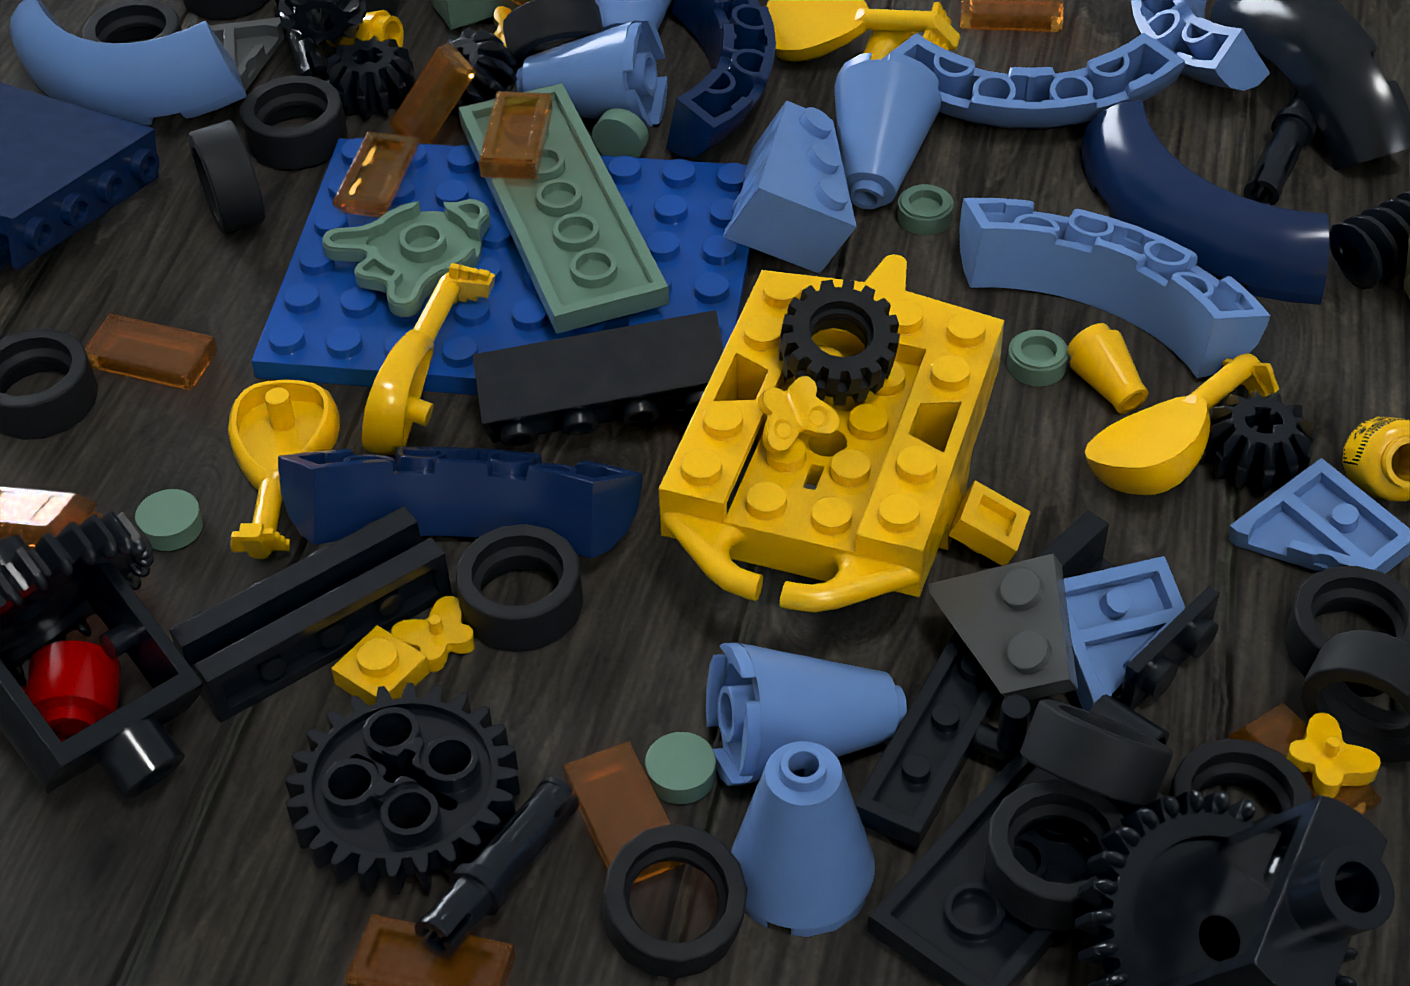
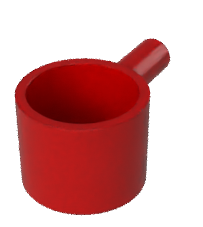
M77 640L59 641L48 644L34 653L29 663L27 685L21 688L62 742L118 709L121 665L118 658H110L100 645Z

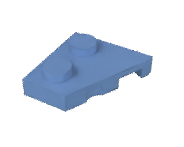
M1322 458L1252 508L1229 527V541L1235 546L1318 572L1331 567L1360 566L1386 574L1410 555V528Z
M1165 556L1064 579L1078 690L1075 691L1082 709L1089 711L1101 696L1105 694L1112 696V693L1124 681L1127 664L1186 608Z

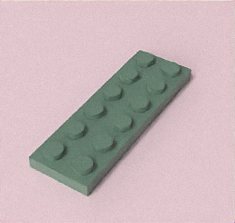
M563 83L458 108L461 127L556 334L669 304L668 285Z

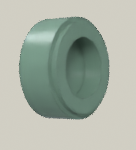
M612 108L605 111L597 121L592 131V138L596 148L604 156H632L639 158L648 144L649 133L646 125L637 115L625 109Z
M929 184L912 186L904 190L898 198V223L903 229L916 235L930 236L939 234L949 228L952 223L953 198L947 191L938 186Z
M1029 330L1016 335L1009 344L1008 371L1016 380L1027 385L1047 386L1054 384L1066 373L1069 355L1067 353L1068 346L1062 338L1049 331Z
M166 489L153 493L140 503L135 513L136 524L150 541L152 549L172 551L183 548L192 543L200 535L203 528V518L198 501L192 494L184 490Z
M689 732L670 733L657 739L647 751L645 758L647 784L650 790L661 800L672 804H689L702 799L713 788L716 781V757L711 745L702 737Z

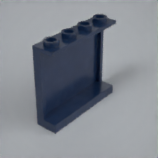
M0 82V234L8 236L12 268L20 270L159 177V156L157 154L154 128Z

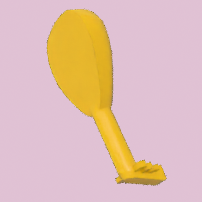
M769 0L766 5L774 24L776 39L775 57L783 61H808L822 57L850 43L868 30L924 32L923 37L948 51L957 50L961 37L951 26V20L947 16L946 11L943 10L940 2L933 3L932 11L869 9L864 0Z
M456 263L450 264L449 272L439 279L415 327L408 331L394 345L374 380L364 410L362 424L363 450L385 456L395 455L398 447H406L413 422L425 427L427 426L434 404L422 400L421 395L433 357V342L453 304H457L458 300L467 302L468 299L477 301L479 297L488 299L494 287L495 274L484 269L478 270Z
M1249 353L1237 355L1234 359L1226 358L1222 362L1223 368L1191 394L1176 397L1141 410L1111 424L1088 442L1084 452L1089 468L1100 482L1116 491L1136 495H1156L1172 489L1193 471L1204 454L1210 433L1211 421L1209 410L1239 385H1244L1249 395L1255 389L1262 397H1267L1270 393L1274 394L1279 390L1271 364L1261 363L1257 357Z
M274 380L253 384L244 389L234 401L228 425V435L233 455L247 480L258 490L252 523H241L239 531H233L231 534L230 548L232 552L246 551L252 558L265 559L272 551H290V539H285V536L276 532L283 500L280 489L278 456L332 450L337 442L340 431V415L337 405L328 390L315 383L301 380Z

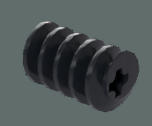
M1410 191L1401 193L1394 199L1384 201L1376 207L1366 209L1359 215L1345 219L1342 223L1332 225L1329 233L1330 250L1344 276L1354 286L1363 290L1371 289L1380 281L1390 280L1397 273L1406 272L1408 241L1410 237Z

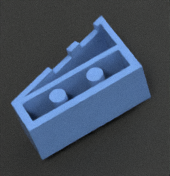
M786 100L752 148L741 181L743 187L735 199L732 208L734 214L732 220L725 228L723 237L820 274L857 226L833 120L819 109L813 107L804 108Z

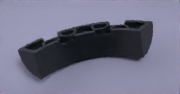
M1218 0L1215 3L1209 21L1226 27L1243 28L1256 51L1273 62L1298 90L1321 131L1334 170L1410 148V110L1404 95L1396 81L1386 82L1380 68L1373 59L1374 52L1377 49L1376 44L1360 23L1336 0Z

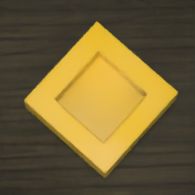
M975 480L962 498L948 535L963 543L972 551L986 556L1001 566L1007 565L1018 550L1030 511Z
M378 625L331 668L335 685L352 696H358L368 706L377 703L378 687L384 686L392 699L401 698L407 683H413L416 686L430 673L428 659L425 654Z

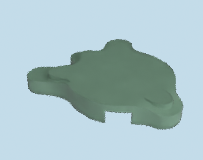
M475 199L443 202L445 212H421L419 201L403 204L386 212L372 223L358 227L335 228L327 231L322 238L324 253L330 260L360 262L354 269L357 285L364 289L386 293L389 310L392 314L399 317H409L415 315L421 309L425 299L433 293L439 279L449 272L451 263L476 268L481 258L483 236L490 227L489 209L483 202Z

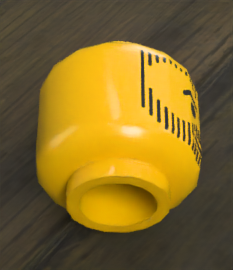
M1375 417L1362 422L1350 433L1343 447L1342 464L1347 478L1370 497L1398 502L1410 500L1409 419Z

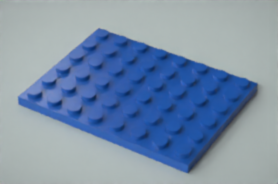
M339 138L251 360L255 378L301 380L315 383L372 387L387 355L394 345L408 331L415 327L430 296L425 299L421 309L415 315L409 317L393 315L389 310L386 293L364 289L357 285L354 269L360 262L330 260L325 256L322 238L331 229L363 226L376 221L386 212L396 207L419 201L421 212H445L443 202H459L467 199L483 202L489 209L490 227L483 236L481 258L476 269L488 270L490 273L495 274L494 287L488 299L479 297L477 301L468 299L467 302H462L458 300L457 304H453L433 342V357L423 391L478 395L472 354L713 310L717 312L723 348L725 349L741 315L752 248L724 238L723 234L725 228L732 220L734 214L732 208L735 199L742 190L743 183L741 181L747 165L740 163L693 162L684 159L663 160L635 158L632 156L600 155L668 285L669 304L556 334L470 145L450 146L421 144L412 141L404 143L374 141L364 138ZM678 409L673 411H684V409Z

